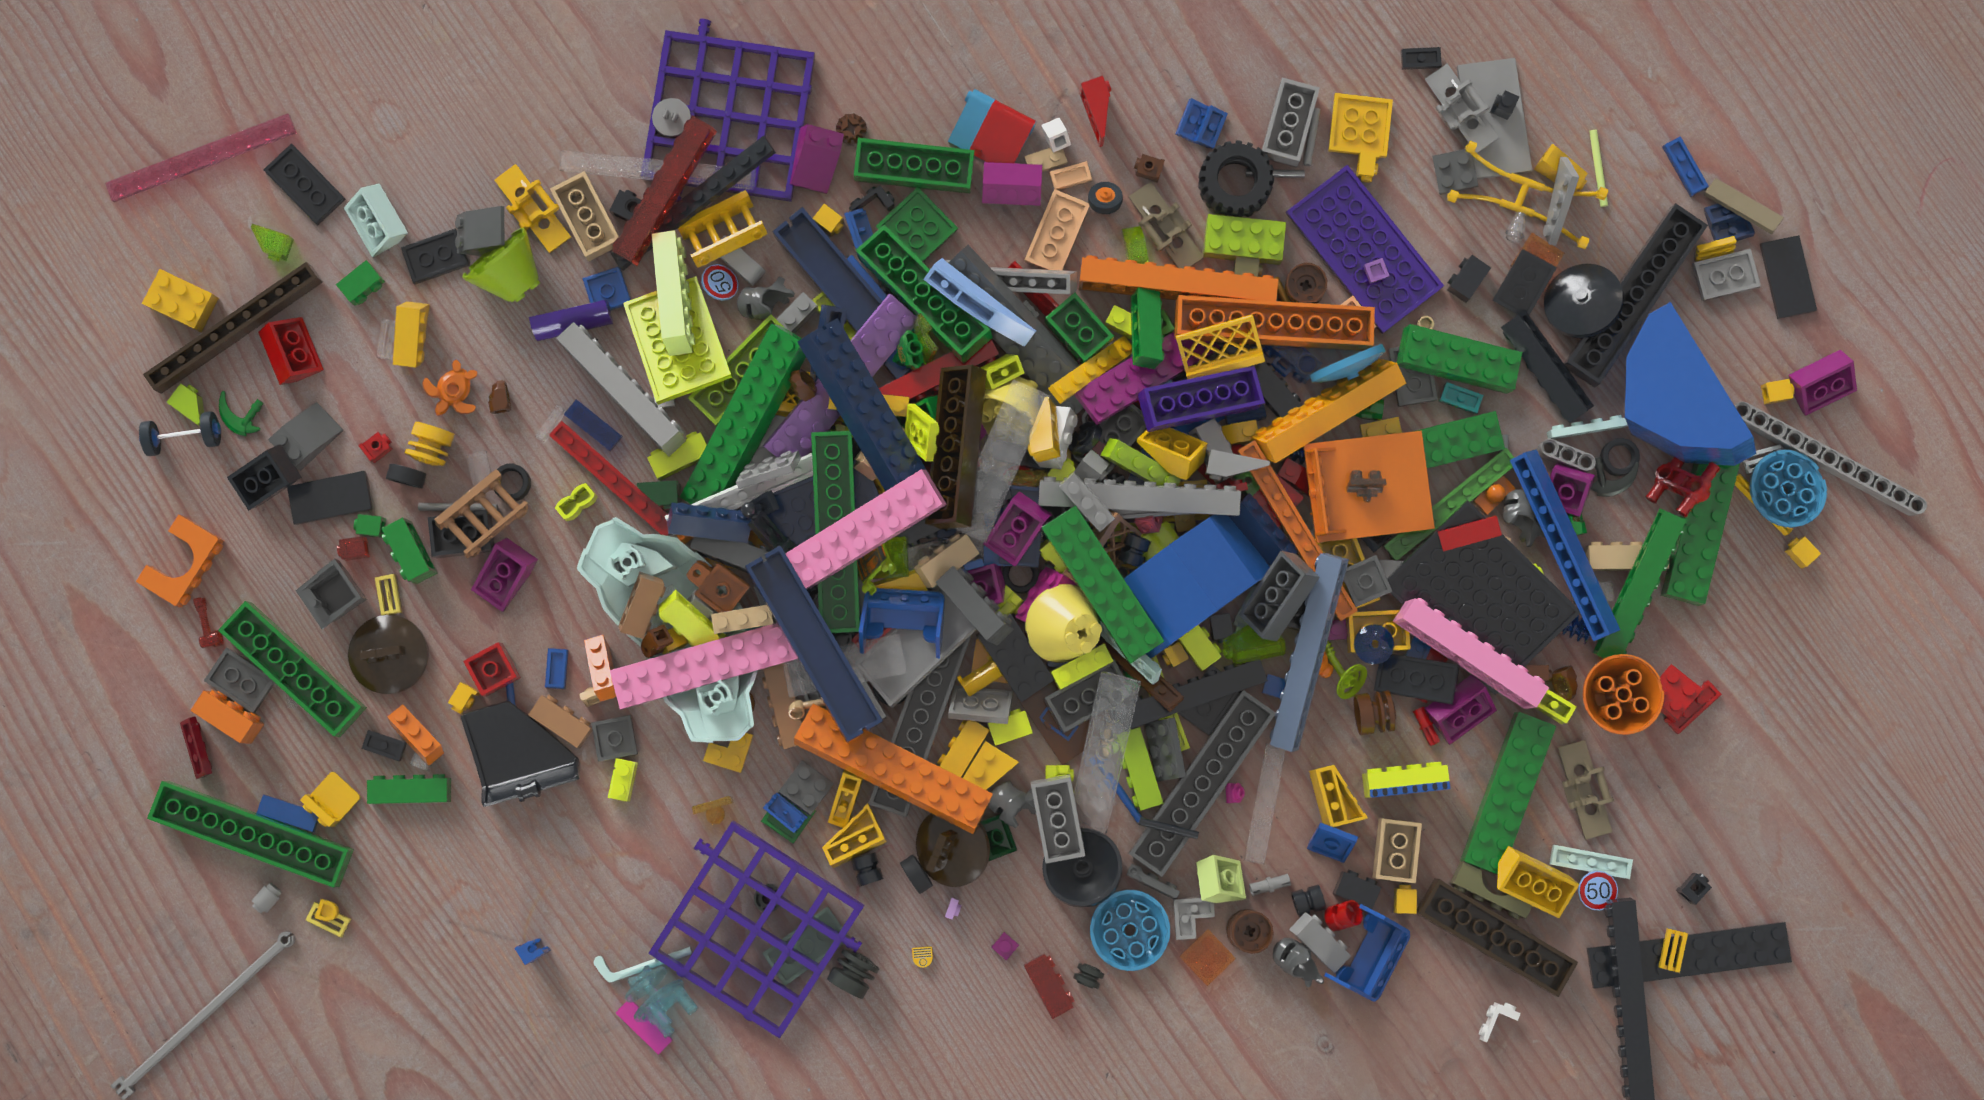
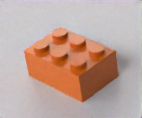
M203 690L190 711L237 742L252 744L264 726V723L260 721L261 717L255 713L244 711L243 706L235 701L228 700V696L220 691Z

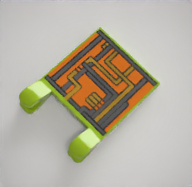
M885 543L857 560L858 571L863 583L862 592L867 593L869 591L870 595H873L877 591L876 586L871 580L880 570L883 572L889 571L890 575L897 570L890 560Z

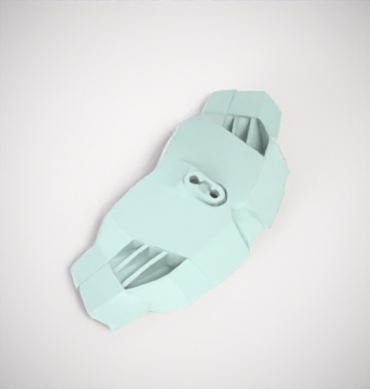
M614 517L612 520L595 527L586 549H583L577 570L596 588L603 610L618 626L639 571L663 580L666 589L663 597H659L657 602L659 605L675 590L688 599L699 587L687 578V572L697 560L709 563L697 552L694 553L678 538L660 534L643 535L632 526ZM724 585L717 587L719 588V594H727L728 591H726ZM737 603L733 610L743 609L740 603ZM658 606L656 615H652L650 620V630L663 624L667 630L673 628L669 622L665 623L659 617ZM742 629L724 632V634H726L727 636H732L735 634L746 632L748 630ZM626 634L641 647L643 639ZM688 643L684 648L679 649L677 651L687 649L692 646ZM660 653V654L655 655V656H653V657L647 658V660H648V659L655 658V657L662 656L663 654ZM757 671L723 681L719 680L716 683L663 697L668 706L681 716L691 741L713 743V741H738L754 726L749 692L754 684Z

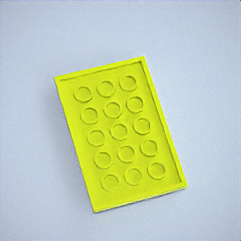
M697 276L686 280L689 283L690 292L687 295L690 298L692 310H689V314L693 319L691 333L694 334L695 345H692L693 353L669 356L661 336L657 291L623 303L658 405L732 378Z

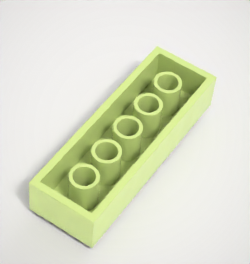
M675 230L652 234L662 340L669 356L693 353L692 345H695L694 334L691 333L693 319L689 314V310H692L690 298L687 295L690 292L688 281H686L688 269L687 265L684 264L686 250L682 245L681 237H677Z

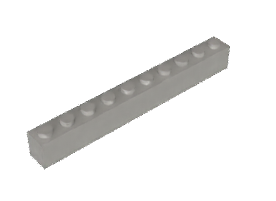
M1044 476V480H1040L1039 505L1075 506L1059 487V484L1063 481L1056 480V477ZM1084 479V483L1107 509L1240 515L1241 491L1236 490V486H1224V489H1216V485H1204V488H1196V484H1184V487H1176V483L1168 482L1164 483V486H1157L1156 482L1145 481L1144 485H1137L1136 481L1125 480L1124 484H1118L1116 480L1105 479L1104 483H1098L1096 479Z

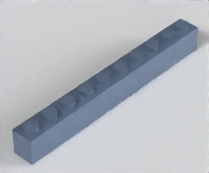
M1320 553L1316 558L1315 573L1320 578L1305 599V613L1300 618V632L1295 637V651L1290 656V670L1285 675V689L1280 694V708L1276 711L1275 727L1270 733V745L1290 752L1299 750L1349 559L1329 553Z

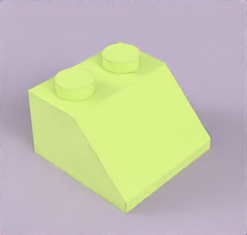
M1212 855L1196 862L1201 900L1221 903L1246 899L1241 862L1239 860Z

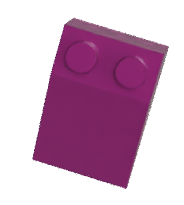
M810 124L801 127L790 185L827 194L841 153L844 134Z
M1019 491L1012 498L983 545L1016 567L1042 531L1041 527L1046 525L1052 514Z
M506 537L495 543L471 590L503 612L530 576L538 559Z

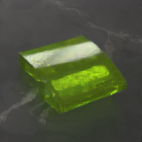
M920 313L915 319L912 333H915L918 341L922 343V356L926 365L933 360L938 347L929 337L933 328Z
M893 537L885 542L890 560L897 570L892 575H890L889 571L883 572L880 570L873 579L909 577L907 537Z

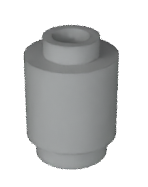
M269 883L267 886L264 885L252 899L254 903L252 907L260 913L263 911L268 913L280 899L279 896L282 892L272 883Z

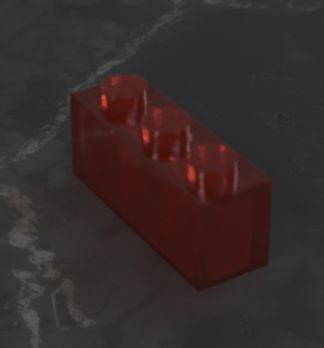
M1045 953L1023 964L1052 1019L1074 1008L1072 1003L1075 1000L1070 991L1065 992L1062 986L1065 982L1060 973L1056 974L1052 967L1056 965L1050 955L1046 957Z

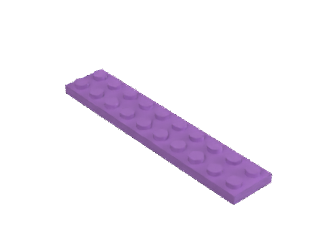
M888 294L851 339L852 344L872 377L897 348L900 338L905 331H911L920 320L892 294ZM819 379L815 382L817 387L815 397L806 402L800 400L764 443L763 447L775 457H780L782 453L787 451L792 453L799 451L801 457L808 455L812 450L811 432H827L839 418L838 410L828 409L829 395Z

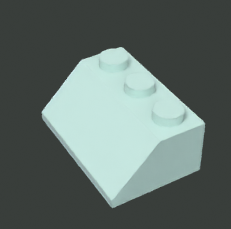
M380 184L360 188L344 207L372 257L398 244L408 233Z

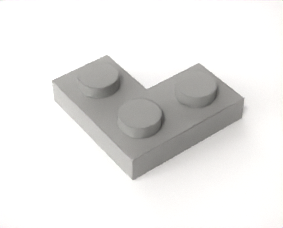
M1201 898L1173 899L1176 940L1196 939L1195 918L1215 917L1214 903L1203 901Z

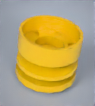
M415 421L411 434L419 439L418 442L408 441V445L415 447V450L406 449L404 454L428 465L445 466L446 461L439 459L438 455L448 457V453L441 450V446L451 447L455 434Z

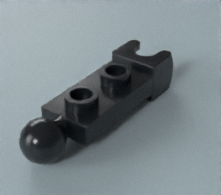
M746 502L742 505V515L752 519L748 526L770 551L781 546L783 551L787 553L796 547L790 539L787 540L763 510L757 512V508L752 502Z

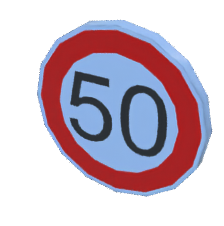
M719 264L710 265L704 270L701 276V283L709 296L721 301L729 300L735 296L738 291V280L732 270Z
M1604 871L1589 872L1579 883V898L1586 907L1592 910H1603L1607 905L1606 900L1617 898V883L1611 875Z

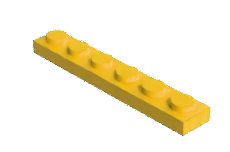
M1125 335L1052 384L1048 388L1060 404L1089 382L1131 356L1132 344Z

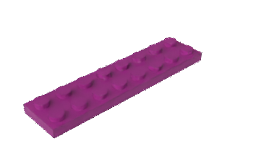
M1174 332L1164 337L1162 343L1164 359L1155 369L1134 366L1131 357L1089 382L1074 394L1096 425L1138 401V394L1144 388L1163 385L1185 372L1178 343L1174 339ZM1181 340L1182 346L1189 350L1195 342L1193 340ZM1214 342L1212 346L1220 350L1218 344ZM1198 343L1193 352L1202 356L1207 347ZM1210 349L1205 358L1210 357L1216 352ZM1190 355L1187 360L1188 367L1196 365L1199 358Z

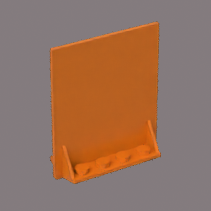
M1422 431L1309 443L1303 446L1312 509L1310 515L1313 516L1317 543L1435 529Z

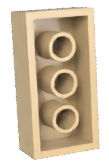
M585 171L550 188L588 262L623 245Z

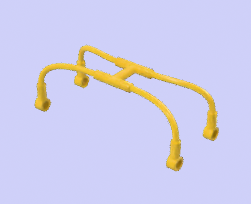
M1469 141L1465 147V152L1470 153L1489 169L1509 178L1513 182L1522 184L1515 203L1483 195L1459 194V192L1452 189L1447 195V201L1453 203L1457 199L1489 201L1529 217L1534 216L1546 222V216L1522 205L1529 187L1553 193V188L1499 169L1475 152L1477 143ZM1600 187L1599 190L1592 192L1575 191L1573 196H1596V198L1604 201L1608 189ZM1562 227L1561 232L1576 242L1577 247L1586 249L1589 238L1585 236L1577 238Z

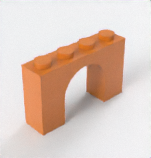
M178 514L168 531L191 547L194 559L190 570L183 576L171 578L153 566L146 565L136 582L174 606L182 608L183 605L185 606L190 601V594L193 589L200 585L204 572L211 568L214 556L221 552L224 540L187 517Z

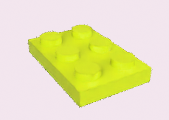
M908 404L904 432L917 454L926 462L933 461L937 451L936 436L939 434V425L916 404Z

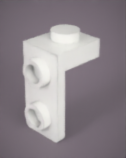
M1494 1002L1493 1006L1490 1005L1487 1010L1486 1016L1488 1019L1486 1024H1482L1479 1030L1480 1040L1487 1043L1499 1013L1517 1021L1521 1013L1516 1012V1007L1506 1002L1504 1006Z

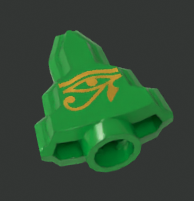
M910 330L905 331L900 338L897 353L893 356L892 360L897 365L906 366L912 370L920 368L924 362L922 356L923 346L918 341L915 333H912Z

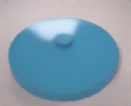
M1383 344L1374 346L1309 375L1312 383L1330 382L1345 377L1351 380L1358 377L1359 371L1375 362L1386 350Z

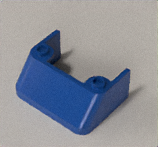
M877 588V591L870 595V592L867 591L864 596L859 627L860 653L864 654L866 639L881 637L884 628L923 630V638L927 642L936 643V658L940 659L945 609L943 594L932 591Z
M1360 904L1359 908L1368 912L1363 919L1364 929L1368 932L1351 966L1344 965L1340 967L1336 972V977L1325 973L1324 976L1375 1002L1384 991L1410 939V931L1388 917Z

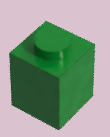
M358 514L357 519L354 520L355 534L382 538L384 533L381 528L385 527L386 518Z

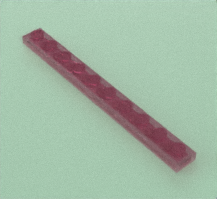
M287 113L116 178L105 184L111 201L117 202L297 132L291 116Z

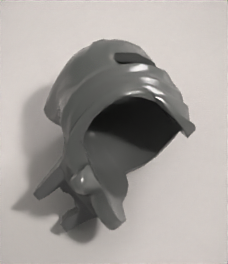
M779 276L776 282L769 287L743 288L737 299V308L745 318L764 320L772 314L773 308L778 301L785 305L790 301L788 297H794L795 293L785 288V279Z
M1518 489L1509 492L1504 499L1503 520L1508 524L1519 527L1522 530L1519 536L1521 542L1526 541V546L1531 547L1538 536L1545 538L1544 533L1536 521V516L1524 490Z
M1006 781L991 792L993 795L989 808L994 813L999 812L1001 814L999 819L1009 826L1016 828L1019 825L1015 816L1022 809H1029L1031 814H1036L1032 789L1025 793L1013 786L1011 781Z
M1283 938L1275 944L1273 959L1284 972L1295 978H1302L1305 981L1306 987H1311L1312 980L1319 984L1324 983V979L1319 974L1315 962L1311 959V951L1306 945L1293 938Z

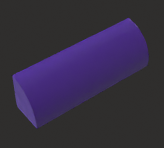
M607 300L529 317L531 329L537 341L558 337L573 322L578 327L582 325L586 330L613 324Z

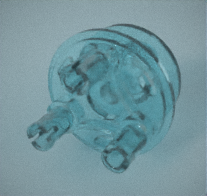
M644 966L641 974L629 977L627 983L631 988L626 993L625 1000L629 1003L634 1002L648 994L649 998L634 1014V1020L636 1022L650 1021L652 1025L659 1029L663 1037L667 1038L675 1032V1029L670 1025L673 1023V1020L666 1014L667 1010L674 1003L679 1002L688 1015H691L698 1009V1006L685 991L684 982L681 979L675 980L659 990L655 988L668 972L665 966L654 970L650 966Z

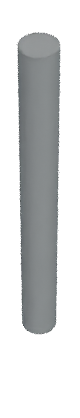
M419 503L418 510L445 511L453 503ZM472 504L470 506L471 512L486 510L481 504ZM492 504L498 511V504Z

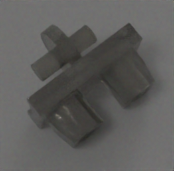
M1353 470L1350 474L1346 490L1347 492H1356L1357 497H1363L1364 502L1369 503L1371 497H1377L1378 493L1383 492V487L1387 484L1386 479H1382L1380 471H1370L1368 474L1369 479H1363L1362 471Z

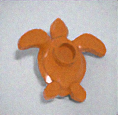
M454 360L452 362L453 370L445 373L439 379L437 387L428 378L423 380L422 385L425 393L430 397L439 398L440 400L435 407L437 416L445 414L449 406H453L455 411L460 414H469L475 411V405L465 404L463 401L470 392V380L477 376V371L470 370L467 372L461 368L458 360Z

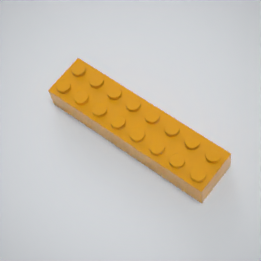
M1378 358L1371 365L1359 371L1358 377L1351 380L1347 378L1337 381V385L1322 390L1321 394L1317 397L1307 399L1304 405L1289 410L1286 416L1274 419L1271 425L1258 429L1255 432L1256 434L1250 438L1252 442L1254 440L1257 442L1267 460L1277 463L1405 385L1406 381L1396 362Z

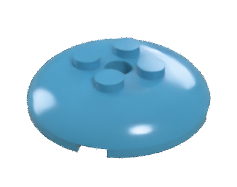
M1779 450L1766 455L1756 464L1750 478V495L1756 509L1768 521L1782 527H1800L1813 521L1821 513L1827 498L1825 479L1823 480L1818 470L1820 468L1812 459L1793 450ZM1783 486H1785L1788 489V494H1786V492L1784 491Z
M1122 890L1113 893L1108 899L1097 906L1090 924L1091 941L1097 954L1107 964L1125 971L1141 970L1155 963L1163 955L1170 939V922L1166 911L1155 898L1137 890ZM1128 924H1132L1135 927L1133 935H1126L1124 932V928Z

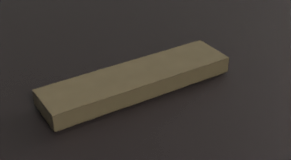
M1715 178L1704 196L1770 234L1774 233L1784 218Z

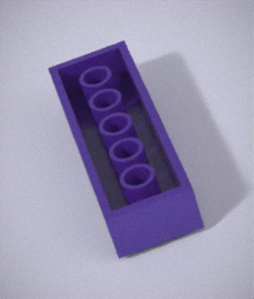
M1255 365L1148 387L1138 394L1147 432L1256 410L1265 404Z

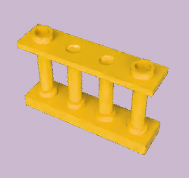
M746 190L697 213L678 228L683 240L689 238L696 251L691 254V257L697 268L707 265L768 234L762 221L755 222L749 208L754 206ZM742 212L749 227L738 231L731 217ZM725 221L731 235L720 240L714 225ZM707 229L714 244L702 248L696 234Z

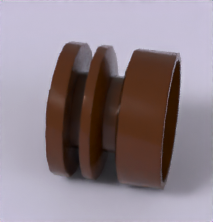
M1301 263L1290 270L1285 282V291L1290 302L1317 304L1322 300L1327 289L1328 280L1320 266L1313 263ZM1304 282L1308 283V287H1310L1306 291H1303V287L1300 286Z
M1389 690L1382 691V698L1379 692H1375L1374 701H1371L1368 693L1354 695V715L1359 735L1374 734L1376 724L1380 733L1385 732V726L1388 732L1395 731L1396 710Z
M1250 909L1239 910L1234 913L1228 920L1226 927L1227 938L1230 943L1237 949L1250 954L1260 953L1267 949L1274 935L1273 925L1269 918L1260 912ZM1246 926L1252 928L1249 931L1250 935L1244 933L1247 930Z

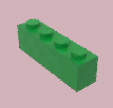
M1138 287L1130 297L1132 361L1134 366L1155 369L1164 359V351H1162L1164 336L1161 331L1163 317H1161L1162 300H1160V291Z
M433 774V778L425 779V775H413V779H405V775H393V779H385V776H373V780H367V804L451 802V778H445V774Z

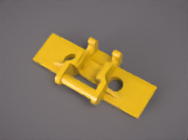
M515 164L494 180L513 204L506 207L507 211L514 215L519 222L520 228L525 230L531 228L549 253L571 238L570 234L554 215L559 210L558 204H555L545 192L539 179L530 183ZM519 189H525L524 194L517 198L516 192ZM534 191H536L548 207L544 212H542L531 197ZM542 219H548L550 225L546 229H541L539 222Z

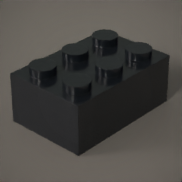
M281 444L264 451L227 478L249 511L264 504L302 477Z
M487 510L472 512L488 530L493 527L492 516ZM460 514L455 518V524L473 543L482 536L464 515ZM437 516L427 517L432 557L438 559L464 555L463 551L467 548L449 528L444 527L440 530L434 520ZM494 537L481 547L480 553L492 551L495 545Z

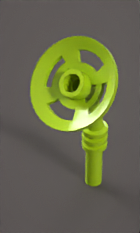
M1327 640L1325 652L1340 677L1336 689L1337 695L1341 699H1349L1357 694L1364 685L1367 678V669L1362 664H1356L1345 671L1335 656L1336 652L1333 650L1334 647L1331 646L1332 643ZM1353 687L1349 691L1345 692L1346 688Z

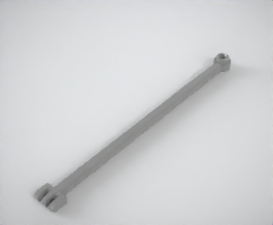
M282 932L274 945L129 1077L125 1079L121 1076L111 1084L113 1089L119 1084L121 1085L116 1091L118 1095L124 1090L126 1091L121 1099L126 1100L135 1092V1089L132 1087L278 953L284 948L292 946L295 943V935L288 937V942L284 943L282 938L289 936L292 932Z

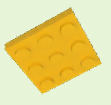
M1335 93L1328 151L1359 155L1361 151L1380 153L1381 158H1386L1393 99Z

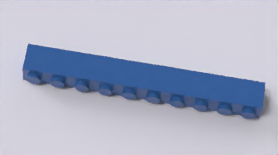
M1537 449L1525 452L1511 459L1510 462L1592 640L1596 641L1619 631V625Z

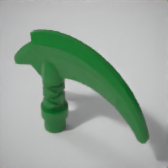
M222 391L219 398V412L224 424L231 431L241 436H247L249 433L261 430V428L253 426L252 420L257 412L261 410L264 403L257 399L251 405V409L246 416L240 418L230 410L226 401V392Z

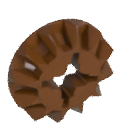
M855 113L845 114L839 118L836 132L844 134V143L856 144L858 138H864L866 135V122ZM848 122H850L852 126H857L854 129V136L850 130L846 131V129L848 128Z

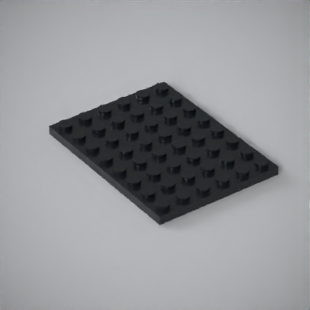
M1466 500L1387 578L1392 589L1390 593L1402 605L1405 601L1414 598L1423 599L1428 603L1429 608L1441 611L1445 614L1444 618L1450 622L1451 620L1456 621L1462 626V630L1474 633L1479 637L1477 640L1483 644L1486 642L1495 648V652L1500 655H1507L1516 666L1521 665L1525 667L1580 614V611L1503 534L1443 552L1438 531L1486 518L1471 502ZM1481 681L1494 695L1498 693V691Z

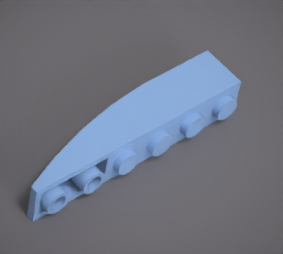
M942 258L932 266L923 279L964 311L1024 347L1036 332L1035 329Z

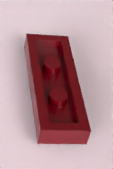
M196 716L187 718L180 722L195 777L200 779L212 774V764L208 759L206 744L200 732L201 726L197 722Z

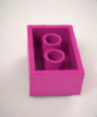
M1046 566L1040 572L1035 586L1029 590L1026 600L1018 608V613L1015 617L1026 623L1030 606L1046 589H1051L1059 584L1078 585L1065 575Z

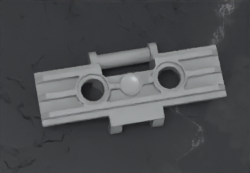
M1448 63L1425 78V81L1442 104L1441 106H1436L1437 111L1442 114L1452 131L1459 128L1468 143L1469 141L1477 143L1476 153H1479L1499 139V136L1483 115L1490 107L1488 104L1485 105L1472 86L1470 79L1461 83ZM1454 88L1456 90L1454 95L1446 97L1448 89ZM1464 91H1467L1478 107L1477 111L1472 112L1462 99L1461 94ZM1471 119L1477 120L1478 127L1469 129L1467 127L1468 121Z

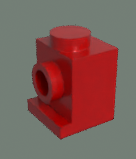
M377 432L364 443L358 445L373 463H376L393 450L390 445L392 443L391 439L386 433L382 435L380 432ZM378 442L379 447L374 449L373 445Z

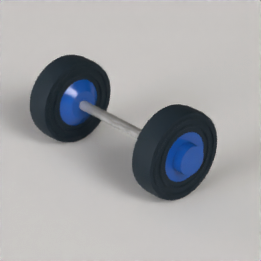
M204 412L201 414L200 429L163 435L159 434L154 421H144L139 426V441L146 456L160 454L161 439L197 433H201L207 447H216L221 443V426L214 412Z

